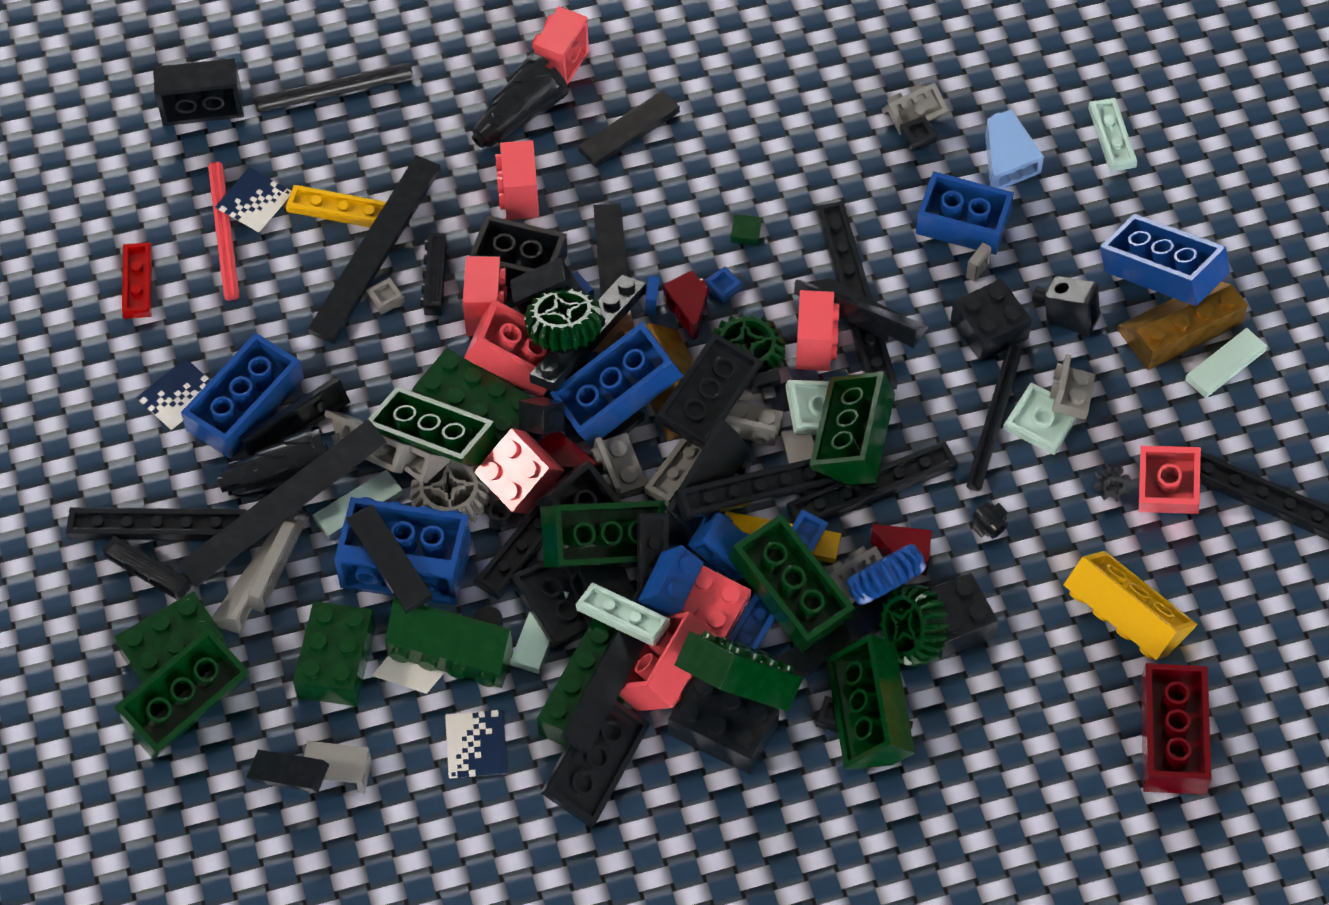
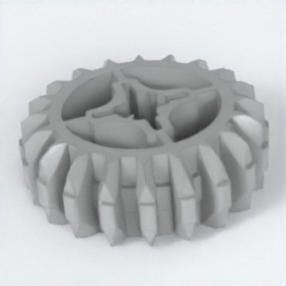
M451 460L427 483H422L416 478L412 480L410 500L414 507L428 506L440 511H459L467 514L469 521L475 523L477 520L476 514L483 515L484 506L488 505V493L490 491L489 487L474 473L479 465L472 466V464H463ZM449 486H451V499H448Z

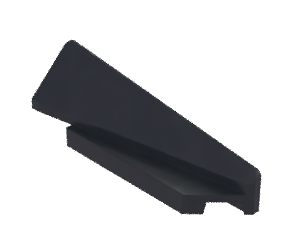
M831 278L810 282L795 281L794 294L800 296V290L834 292V303H839L840 318L887 342L892 337L914 349L928 329L927 324L905 317Z

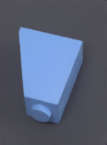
M1010 109L1003 113H996L988 118L985 138L990 186L1003 189L1040 174L1044 156L1013 110Z

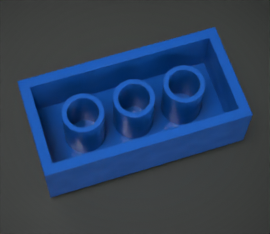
M1133 214L1100 246L1106 273L1197 306L1230 273L1226 246Z
M641 322L565 380L555 392L551 391L550 394L554 400L565 402L566 417L578 434L590 446H593L595 438L605 437L684 375L651 331Z
M255 332L181 411L186 431L231 459L243 446L239 437L266 421L304 380L300 360Z

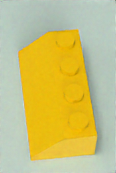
M1106 551L1083 556L1063 584V586L1070 590L1069 594L1072 598L1081 603L1085 602L1093 609L1092 612L1097 618L1111 623L1116 627V632L1122 638L1132 640L1140 647V652L1150 659L1158 660L1168 656L1197 626L1196 622Z

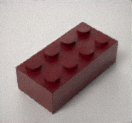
M1145 663L1141 677L1143 792L1206 795L1212 780L1208 666Z

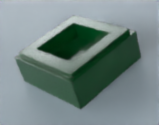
M734 214L730 242L758 245L762 217Z

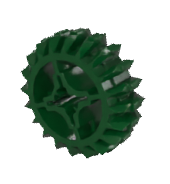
M575 287L571 290L562 288L561 291H554L552 289L551 293H541L540 298L532 300V304L527 306L524 321L529 339L533 340L534 345H541L542 350L551 348L552 352L560 349L565 353L567 349L577 351L578 346L587 347L588 341L593 342L596 340V335L601 334L603 313L599 301L594 299V295H587L585 290L577 292Z
M741 312L739 318L736 319L730 315L728 322L721 320L719 328H714L712 334L715 332L746 352L749 349L751 355L763 361L758 373L773 369L780 370L782 366V361L785 358V340L782 338L781 329H776L774 321L766 323L765 315L757 319L754 312L750 317H745Z
M918 584L901 585L893 592L888 593V599L882 601L884 610L879 612L882 617V622L878 624L882 627V633L879 637L895 643L898 662L913 667L932 663V660L940 657V651L945 649L943 641L949 638L946 634V628L950 625L945 620L949 613L944 612L942 609L944 602L938 600V593L931 591L930 587Z

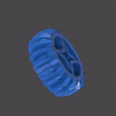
M909 544L848 578L846 584L852 598L856 600L857 604L863 605L918 576L925 570L927 565L917 547Z

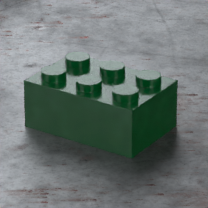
M194 591L114 636L121 656L140 685L208 627L226 645L224 635Z
M313 601L293 679L297 698L357 707L376 628L373 609Z

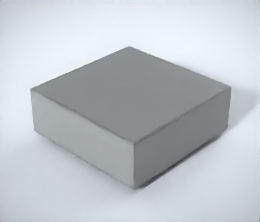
M985 243L980 245L968 261L966 278L973 282L977 281L990 263L991 246Z
M390 277L366 290L367 297L380 315L405 303L403 294Z

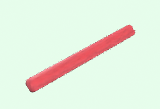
M217 161L209 163L208 171L223 293L225 300L231 301L237 300L240 294L230 216L215 208L227 193L223 164Z

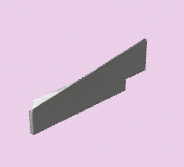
M325 411V417L332 421L335 434L332 435L334 444L365 422L342 412ZM382 433L380 434L387 443L366 458V460L394 473H402L405 470L422 483H427L451 461L447 457Z
M294 512L272 530L212 616V619L219 628L240 634L252 609L260 612L264 611L308 519L307 515Z

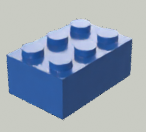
M933 171L918 212L916 234L977 250L982 243L991 246V254L997 255L1011 213L1014 192Z

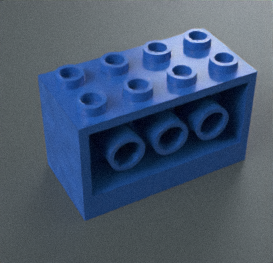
M351 497L334 558L340 588L394 596L346 521L347 517L373 504L431 592L433 600L429 602L457 606L472 546L468 515L456 510L447 512L434 510L428 506L414 507L396 501L387 503L375 501L369 497Z

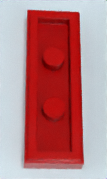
M151 242L123 244V319L152 317Z

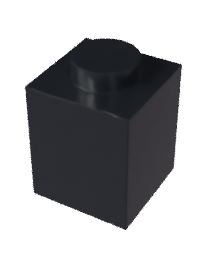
M545 397L520 400L519 429L541 435L565 431V402Z

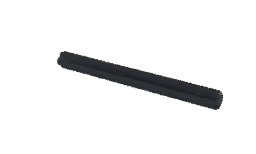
M410 63L399 64L257 96L254 98L257 112L261 113L411 79L413 72Z
M1010 344L1007 347L967 479V488L976 492L982 490L1021 359L1022 348L1014 344Z

